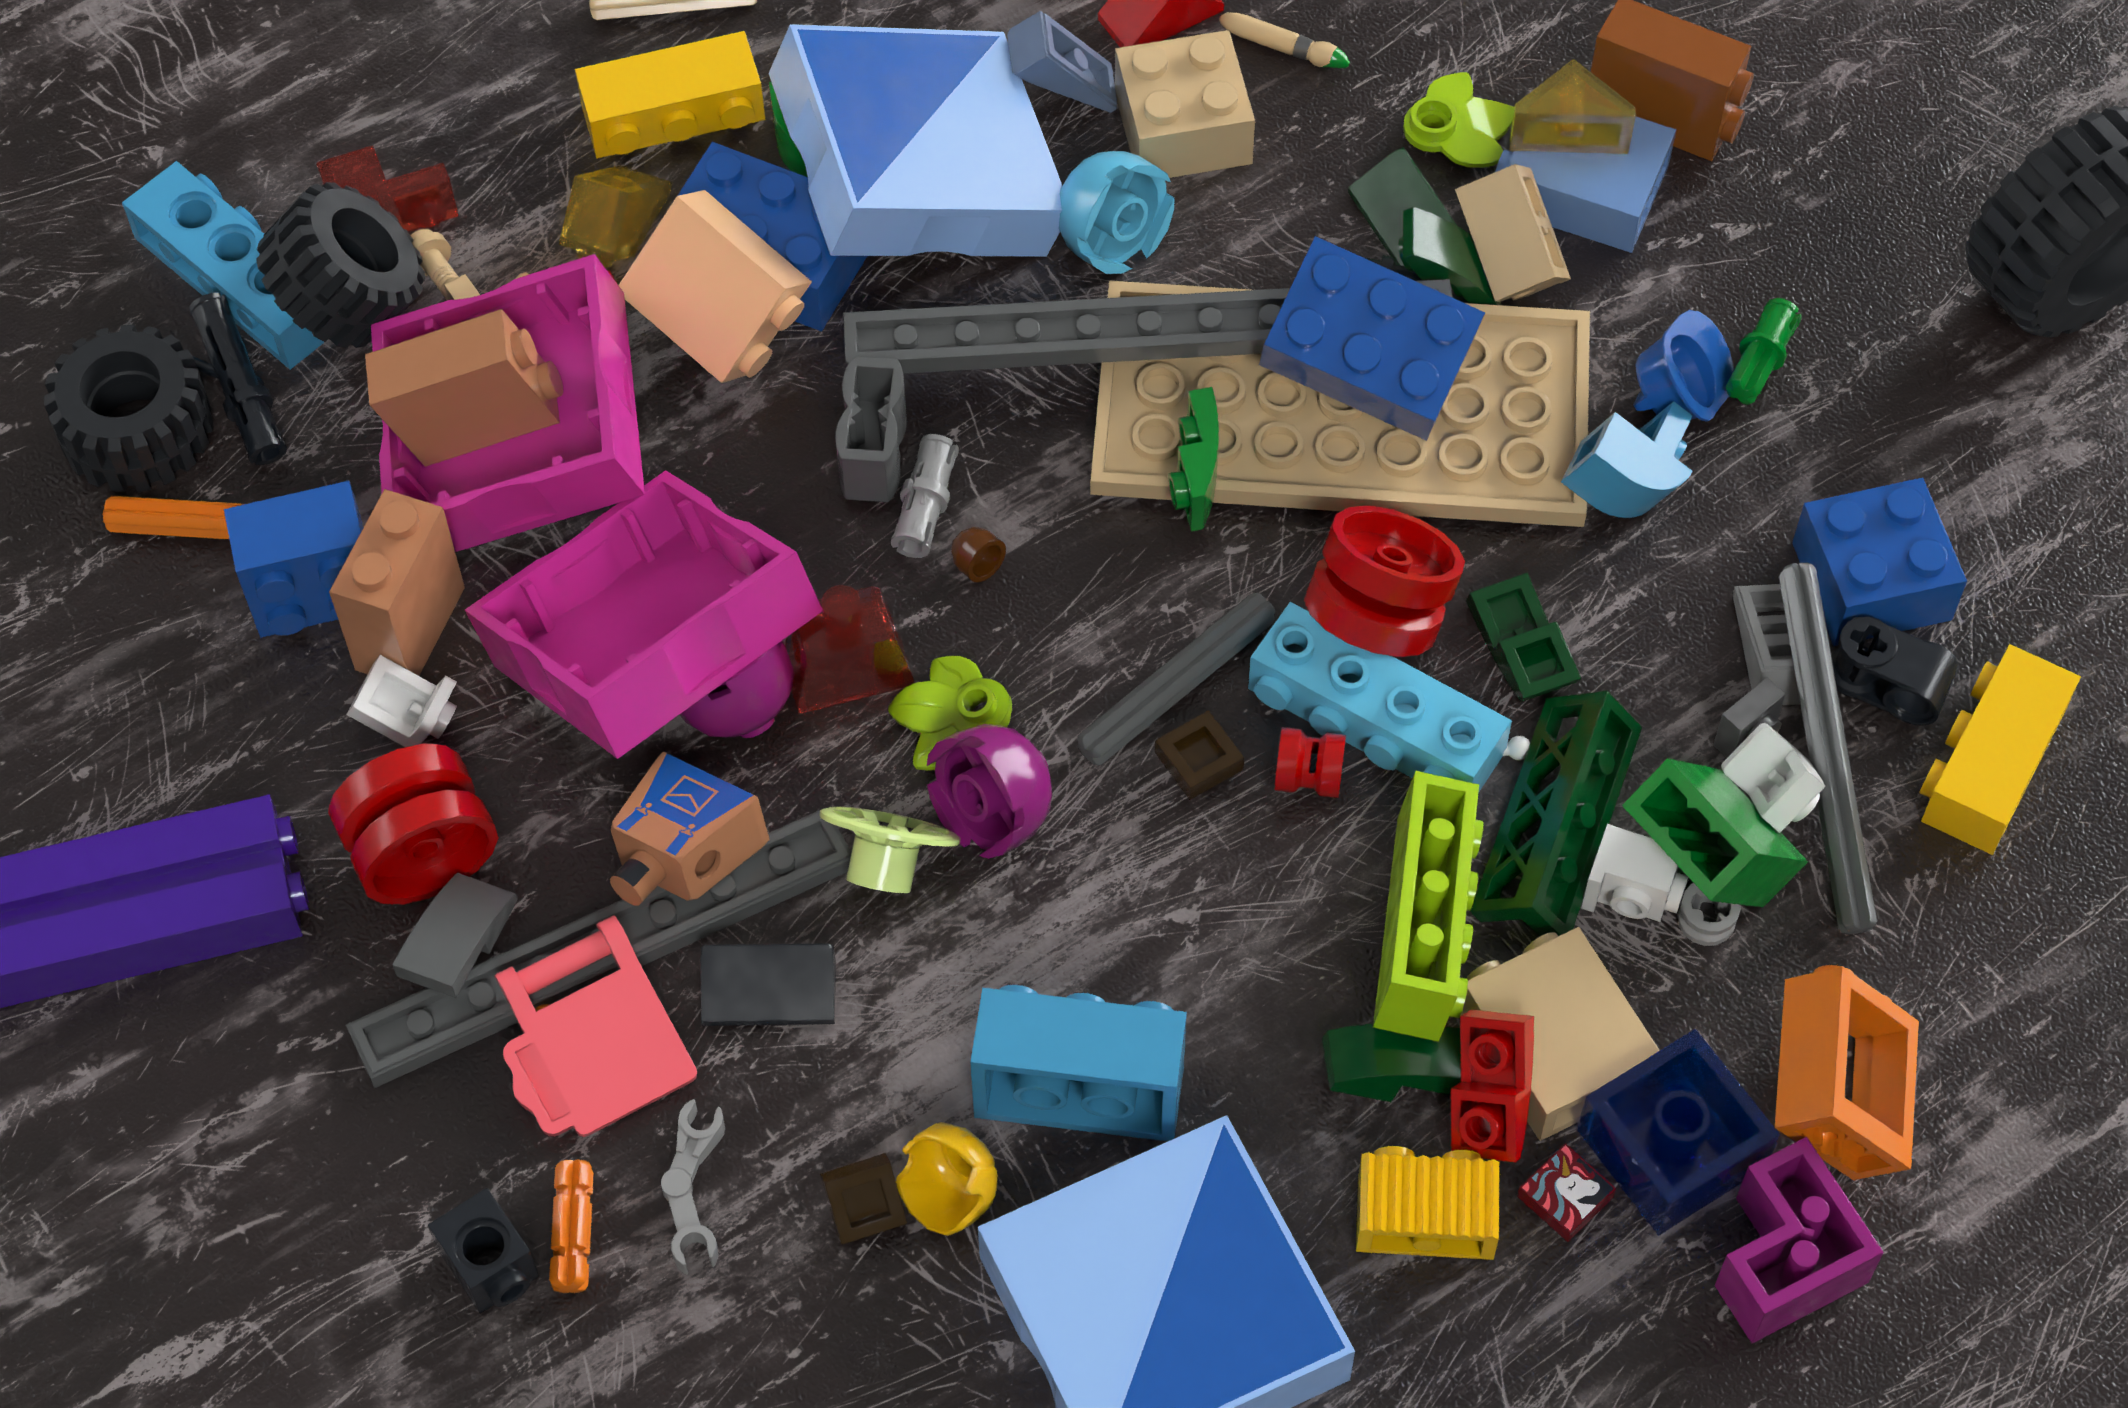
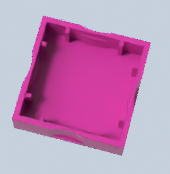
M595 254L514 279L482 295L447 300L371 325L372 352L503 309L519 330L526 329L529 332L538 354L545 362L552 361L560 374L563 384V395L557 398L560 423L426 467L382 420L383 436L379 453L381 494L384 489L443 507L455 552L645 495L624 292Z
M666 470L644 485L645 495L619 502L596 518L572 540L546 556L537 559L465 609L495 668L617 759L823 611L795 550L750 522L726 515L715 506L711 498Z

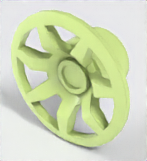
M829 807L820 810L819 814L820 818L826 822L852 830L856 834L846 880L859 886L880 891L910 893L919 847L922 845L957 846L961 840L957 834L939 825L882 811L854 807ZM878 821L886 822L889 824L888 826L879 825ZM907 827L913 828V830L909 832Z

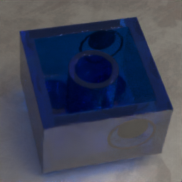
M1696 1029L1586 1096L1577 1126V1131L1658 1236L1740 1185L1748 1166L1773 1154L1780 1136L1779 1132Z

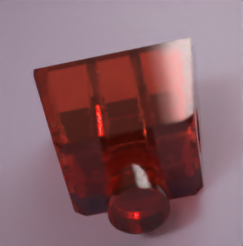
M838 585L828 589L822 599H819L822 612L786 637L785 647L793 667V687L791 691L798 714L890 692L914 684V678L898 627L879 587L871 586L855 590L849 586Z

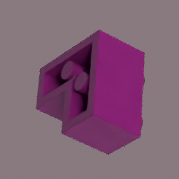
M1807 1137L1748 1166L1736 1200L1761 1237L1726 1255L1714 1286L1750 1342L1754 1343L1870 1282L1884 1252Z

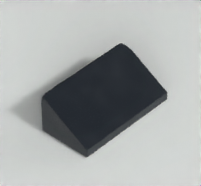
M832 944L703 945L701 947L702 1026L835 1024L836 960Z

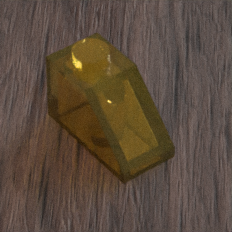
M621 165L575 175L559 245L577 250L578 259L595 254L604 267H611L615 261L635 256L667 200L673 182Z

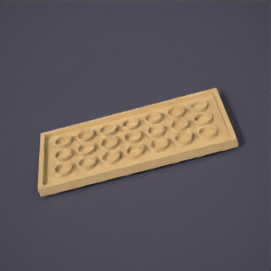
M1109 281L1108 298L1245 291L1249 289ZM1465 303L1485 312V315L1427 441L1260 366L1261 354L1101 363L1090 495L1172 500L1168 474L1177 471L1178 446H1182L1178 420L1180 417H1185L1188 414V391L1213 387L1219 422L1217 479L1212 503L1343 511L1348 507L1370 505L1394 509L1410 516L1584 527L1587 502L1561 483V480L1580 442L1588 436L1590 311Z

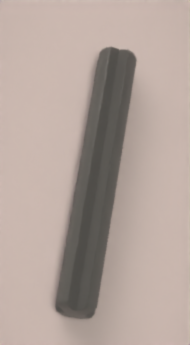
M1260 593L1248 595L1083 730L1077 738V747L1081 754L1094 765H1101L1271 626L1275 620L1273 605Z

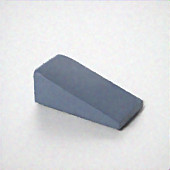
M1039 11L1008 31L1007 38L1012 73L1036 86L1109 113L1117 109L1112 63L1047 14Z

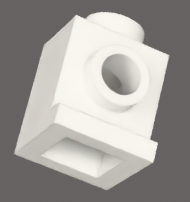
M1607 824L1588 879L1581 909L1594 912L1597 902L1611 906L1613 910L1625 917L1633 919L1646 917L1660 922L1664 910L1677 914L1688 876L1677 873L1678 865L1652 838Z

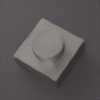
M1768 677L1722 714L1713 746L1728 758L1761 723H1767L1778 732L1782 725L1778 717L1786 694Z

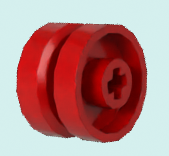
M1369 505L1348 507L1337 513L1322 551L1324 559L1317 562L1304 598L1310 615L1329 633L1350 645L1372 653L1405 657L1420 655L1432 648L1446 611L1444 604L1452 600L1463 573L1465 560L1458 546L1435 527L1419 518L1394 509Z
M423 743L399 748L371 760L348 776L333 794L328 809L332 824L344 849L351 853L350 859L367 897L381 904L404 905L436 896L456 873L468 877L476 873L493 854L498 841L495 824L483 800L475 795L472 779L459 753L446 745Z

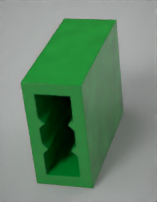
M1667 758L1622 805L1710 901L1764 907L1808 863L1807 859L1781 832L1779 833L1760 816L1751 800L1721 769Z

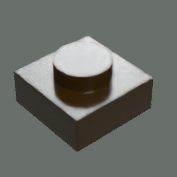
M1209 710L1155 740V754L1189 800L1244 770V756Z
M886 1153L820 1174L835 1229L842 1245L907 1224L892 1166Z

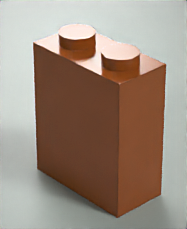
M1618 0L1597 35L1585 101L1677 129L1673 147L1712 162L1722 142L1726 141L1732 144L1742 125L1745 110L1737 108V106L1741 107L1753 82L1754 73L1746 70L1752 46L1634 0Z

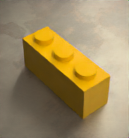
M745 31L575 69L581 106L596 159L615 154H627L637 149L667 142L684 141L693 136L728 128H741L750 123L765 120L761 81Z
M2009 644L1998 666L1987 661L1970 696L1980 700L1973 714L1964 710L1960 711L1945 742L1946 745L1955 749L1948 763L1936 758L1919 793L1930 798L1921 822L1993 855L2071 701L2081 676Z

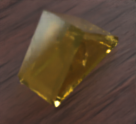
M1572 59L1515 104L1509 141L1510 151L1628 154L1636 118L1635 107L1575 59Z

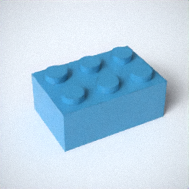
M1006 985L1000 989L982 988L970 1062L974 1118L1160 1141L1175 1139L1184 1071L1187 1012L1174 1011L1170 1006L1155 1001H1143L1134 1006L1108 1003L1102 998L1088 993H1074L1067 996V998L1041 995L1035 990L1021 985Z

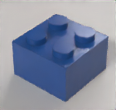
M1923 478L1806 502L1803 505L1792 544L1799 562L1811 563L1816 568L1826 629L1833 646H1838L1841 630L1847 622L1857 617L1879 619L1900 631L1953 620L1967 579ZM1868 635L1866 639L1873 638V636Z
M350 480L224 509L236 574L260 638L274 634L291 635L301 631L304 627L338 620L329 591L364 528Z

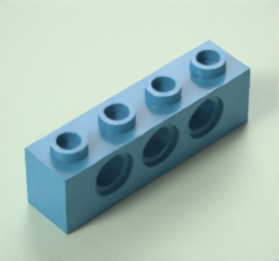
M175 161L122 202L134 238L202 296L209 293H220L221 296L224 294L228 300L235 324L291 370L324 343V341L315 338L311 331L306 328L301 329L292 321L293 318L286 311H281L274 302L275 297L266 290L261 280L265 275L258 270L256 258L260 255L257 251V246L264 237V233L261 231L255 218L244 207L237 206L234 209L224 201L221 193L208 177L203 174L195 177L179 162Z

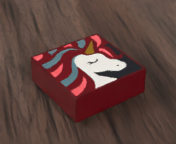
M1565 1143L1519 1187L1517 1197L1569 1242L1614 1198L1616 1188Z

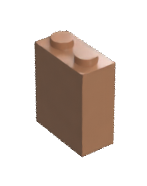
M503 309L365 354L369 405L425 467L560 423L557 398L563 395V384L560 374L552 361L545 362L538 354L529 332L526 329L519 330Z
M384 489L332 585L329 593L356 671L368 674L379 655H382L418 676L422 672L465 589L443 507Z

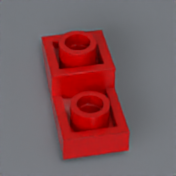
M1470 1009L1460 1016L1461 1082L1451 1088V1151L1469 1150L1479 1153L1483 1159L1517 1162L1521 1159L1529 1112L1534 1051V1016Z

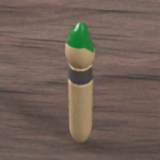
M1227 12L1219 18L1221 25L1226 30H1229L1230 33L1282 53L1309 60L1314 66L1347 68L1350 64L1346 54L1330 42H1315L1303 35L1245 14Z

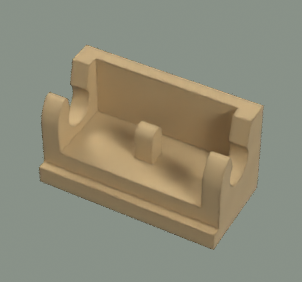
M1514 164L1455 189L1495 301L1501 302L1512 298L1514 301L1571 279L1531 168Z

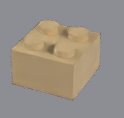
M1229 30L1115 48L1116 97L1132 154L1138 155L1166 172L1169 178L1253 163L1255 118Z

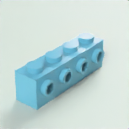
M1289 602L1250 657L1248 689L1255 692L1256 696L1264 704L1276 710L1286 709L1303 718L1322 736L1327 732L1346 735L1345 742L1363 751L1374 764L1383 769H1396L1413 778L1415 771L1475 783L1479 784L1480 791L1507 748L1512 720L1393 656L1372 653L1344 642L1326 631L1310 615L1309 611L1292 602Z

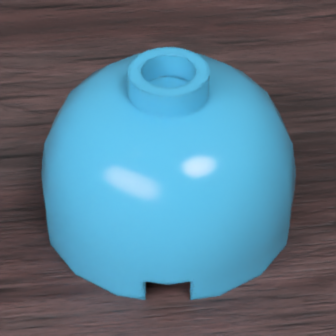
M1126 151L1099 152L1084 159L1071 171L1060 190L1062 211L1059 218V230L1067 247L1079 258L1105 274H1122L1131 270L1132 268L1123 264V262L1139 250H1142L1145 257L1148 258L1157 249L1168 231L1174 212V197L1166 193L1165 181L1171 182L1168 174L1142 157Z

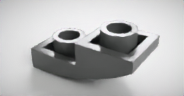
M456 873L427 907L392 964L396 976L457 998L480 952L490 954L518 900L516 893Z

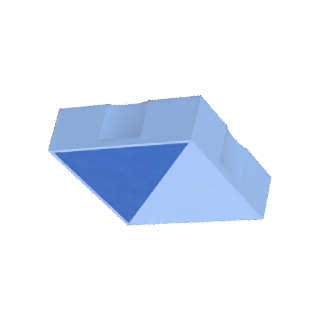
M789 25L769 71V76L789 135L805 163L808 175V191L831 256H910L918 253L939 251L969 256L1047 257L1060 233L1059 218L1062 211L1060 190L1062 183L1023 81L1012 73L1009 45L1004 32Z
M1227 1115L978 1226L980 1259L1020 1340L1032 1352L1045 1372L1052 1390L1055 1408H1292L1350 1381L1355 1350Z

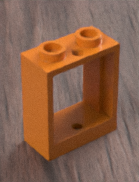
M1820 966L1813 973L1785 979L1775 1129L1795 1142L1807 1137L1823 1161L1852 1180L1910 1170L1912 1166L1919 1021L1893 1003L1890 998L1882 995L1854 975L1850 969L1843 966ZM1848 1034L1855 1038L1852 1102L1845 1098Z

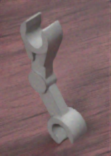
M695 1099L687 1102L680 1111L677 1152L670 1169L661 1179L663 1195L669 1201L677 1230L671 1242L673 1259L677 1268L686 1275L688 1274V1269L683 1252L692 1243H702L707 1247L712 1267L716 1265L718 1260L716 1238L711 1230L706 1226L700 1225L692 1196V1183L699 1165L720 1142L725 1132V1123L720 1107H717L714 1121L707 1129L696 1130L690 1126L698 1112Z

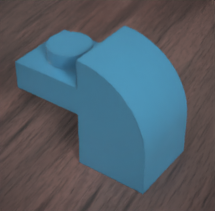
M1673 401L1638 430L1619 414L1613 413L1580 442L1561 483L1590 505L1606 514L1621 518L1643 515L1684 483L1693 472L1679 461L1687 447V443L1682 440V437L1693 415Z

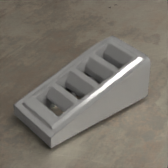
M1780 584L1734 586L1733 600L1751 688H1755L1768 677L1786 694L1783 705H1799L1800 698L1793 657L1788 656L1792 655L1786 616H1757V612L1784 610Z

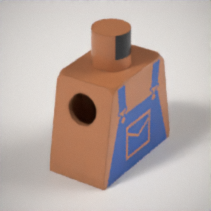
M662 752L612 821L611 833L622 866L610 878V883L614 891L623 900L635 906L640 905L657 886L687 901L698 899L770 840L758 797Z

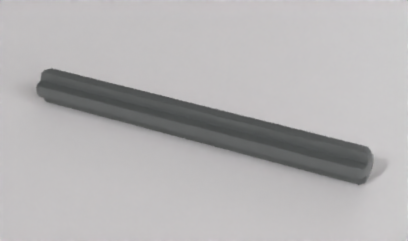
M1795 563L1783 568L1779 575L1810 762L1826 786L1820 792L1817 804L1838 928L1844 934H1860L1872 930L1876 926L1877 917L1817 571L1813 564Z

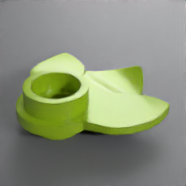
M1469 73L1449 74L1433 81L1429 85L1426 97L1418 100L1407 111L1403 123V132L1408 142L1414 147L1426 152H1442L1458 165L1476 168L1494 166L1498 164L1503 152L1502 147L1497 141L1511 127L1515 119L1516 108L1497 101L1473 97V84Z
M945 656L934 659L930 667V681L916 682L905 687L895 696L888 707L889 714L896 722L913 732L921 733L913 757V765L917 770H935L936 762L927 766L928 754L937 742L954 733L982 724L1005 727L1009 725L1012 713V700L1009 693L1001 683L983 678L976 663L967 658ZM987 702L981 710L972 712L977 705Z

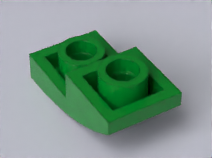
M1213 387L1188 391V414L1185 417H1180L1178 420L1182 446H1178L1177 471L1168 474L1173 506L1175 510L1185 508L1191 531L1204 528L1215 494L1219 422Z

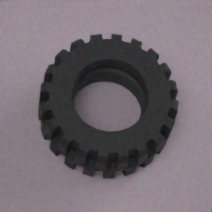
M2127 106L2108 107L2101 114L2092 112L2080 118L2078 124L2070 128L2065 126L2053 134L2052 140L2041 148L2037 146L2025 157L2026 161L2017 170H2011L2000 182L2001 187L1995 195L1989 196L1981 207L1982 215L1980 218L1972 223L1969 230L1970 240L1966 241V257L1969 271L2017 325L2029 334L2045 337H2058L2061 332L2070 334L2080 330L2082 325L2087 322L2094 323L2106 316L2107 311L2116 305L2120 307L2128 301Z

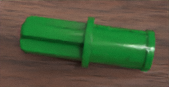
M1781 298L1770 299L1764 306L1755 329L1752 333H1748L1742 338L1739 346L1741 358L1726 385L1729 397L1737 398L1742 404L1746 405L1754 403L1771 372L1778 370L1784 365L1787 357L1786 346L1802 319L1801 314H1796L1799 308L1791 301Z

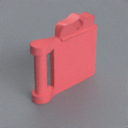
M615 915L597 923L596 926L599 931L518 972L511 966L494 975L524 1033L510 1040L503 1049L505 1062L513 1074L514 1096L523 1108L536 1117L541 1130L548 1136L561 1135L571 1128H574L581 1137L589 1136L690 1084L697 1077L696 1066ZM612 954L619 968L618 971L537 1012L535 1011L529 995Z

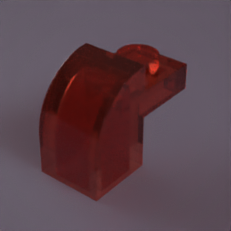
M373 145L316 163L322 186L325 182L336 183L341 188L347 185L357 189L365 197L369 195L378 201L383 209L387 212L390 211L398 219L397 222L408 232L419 228L433 227L442 221L459 216L450 178L444 163L386 180Z

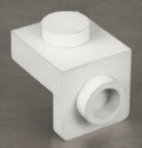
M379 655L369 670L346 715L404 747L421 744L429 734L438 739L449 724L457 705L448 701L457 681L445 675L436 686Z
M1761 723L1721 765L1724 774L1750 796L1760 816L1779 833L1791 821L1798 822L1805 818L1814 809L1819 800L1820 792L1826 787L1810 760L1767 723Z

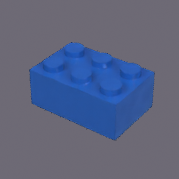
M711 142L677 196L706 190L811 280L812 283L800 299L804 303V308L795 322L822 332L867 256L830 255L808 191V177Z
M1315 236L1264 343L1259 365L1427 441L1477 334L1485 312Z

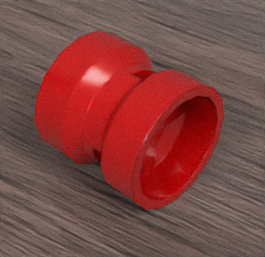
M1282 727L1274 791L1294 793L1299 788L1314 789L1319 796L1339 798L1346 735L1327 732L1322 737L1315 738L1307 737L1301 729ZM1312 753L1318 754L1315 773H1309Z

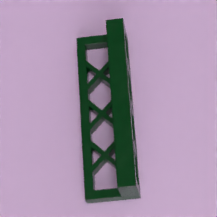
M1608 691L1546 698L1470 910L1480 922L1522 919L1539 936L1552 932L1560 936L1573 930L1607 824L1610 823L1642 730V726ZM1578 717L1576 726L1556 742L1563 718ZM1561 765L1557 779L1540 794H1537L1541 780ZM1542 818L1538 833L1518 848L1522 833ZM1522 872L1523 876L1516 896L1514 898L1499 899L1503 887Z

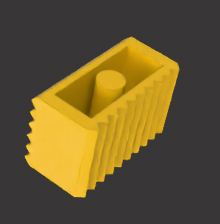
M1400 1146L1381 1147L1375 1150L1374 1154L1367 1152L1361 1155L1358 1174L1356 1252L1494 1260L1499 1240L1498 1161L1494 1159L1484 1161L1479 1153L1469 1150L1450 1151L1445 1153L1442 1158L1439 1156L1429 1158L1425 1155L1415 1157V1153L1412 1150Z

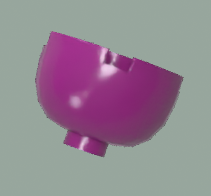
M783 640L679 714L685 723L708 736L722 738L738 736L751 738L769 729L774 723V717L784 707L793 687V667Z
M982 724L942 739L935 744L928 754L927 766L936 762L935 774L937 780L927 784L929 798L940 822L945 828L961 838V846L966 847L970 845L972 839L981 849L986 850L979 855L981 857L989 859L1000 856L1022 845L1036 833L1050 811L1052 785L1046 759L1033 743L1015 729L1001 725Z

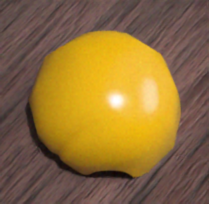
M944 1122L936 1123L914 1136L913 1140L903 1147L902 1152L909 1154V1158L905 1168L896 1178L898 1192L909 1213L926 1229L945 1236L952 1235L974 1223L992 1205L997 1191V1170L994 1158L987 1146L968 1129Z

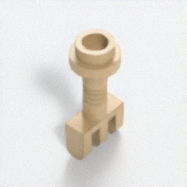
M421 229L410 235L414 240L412 242L413 246L420 252L423 262L420 266L425 271V276L429 275L446 300L464 299L480 295L466 274L458 277L448 263L451 256V246L442 234L429 229Z

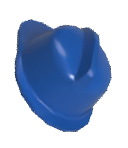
M1688 310L1674 320L1662 338L1640 354L1636 361V374L1641 391L1633 403L1636 411L1652 409L1656 414H1659L1674 401L1693 415L1691 419L1698 418L1707 422L1715 416L1716 412L1729 397L1726 385L1734 371V366L1727 343L1711 319L1699 311Z

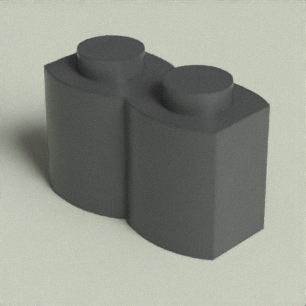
M854 356L843 376L844 413L840 417L836 429L840 486L843 496L847 500L889 502L896 493L900 482L899 445L904 438L907 427L903 370L899 360L895 358Z

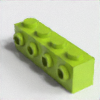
M1415 771L1397 819L1373 1028L1439 1042L1449 1016L1454 1018H1460L1467 994L1468 980L1460 977L1461 964H1465L1473 935V925L1465 923L1466 911H1470L1472 908L1478 884V872L1471 871V862L1478 854L1483 834V821L1476 819L1479 784Z

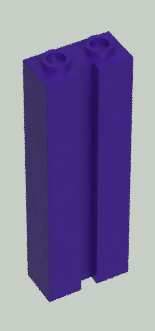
M269 794L0 857V1008L302 937L298 912L309 910V901L301 871L291 873L288 856L299 853L297 838L290 815L279 818Z

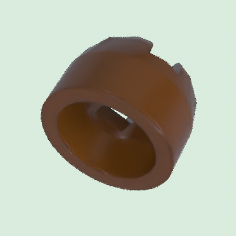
M979 527L968 528L961 531L952 542L953 562L958 570L971 581L982 582L994 575L1000 568L1006 555V546L1003 541L988 530Z

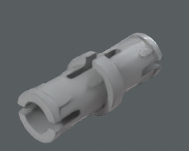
M928 434L923 436L919 444L914 470L911 477L905 480L901 488L902 510L891 538V546L893 548L898 547L897 552L907 557L922 558L929 554L937 519H939L940 513H943L949 504L950 492L947 489L948 481L959 453V447L957 444L952 445L953 440L943 435Z

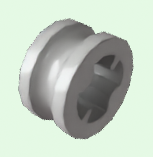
M1692 883L1684 891L1677 914L1678 926L1684 936L1694 943L1703 946L1718 945L1725 942L1733 934L1741 906L1739 904L1710 901ZM1703 902L1714 904L1715 914H1718L1716 922L1703 921L1704 915L1700 910Z

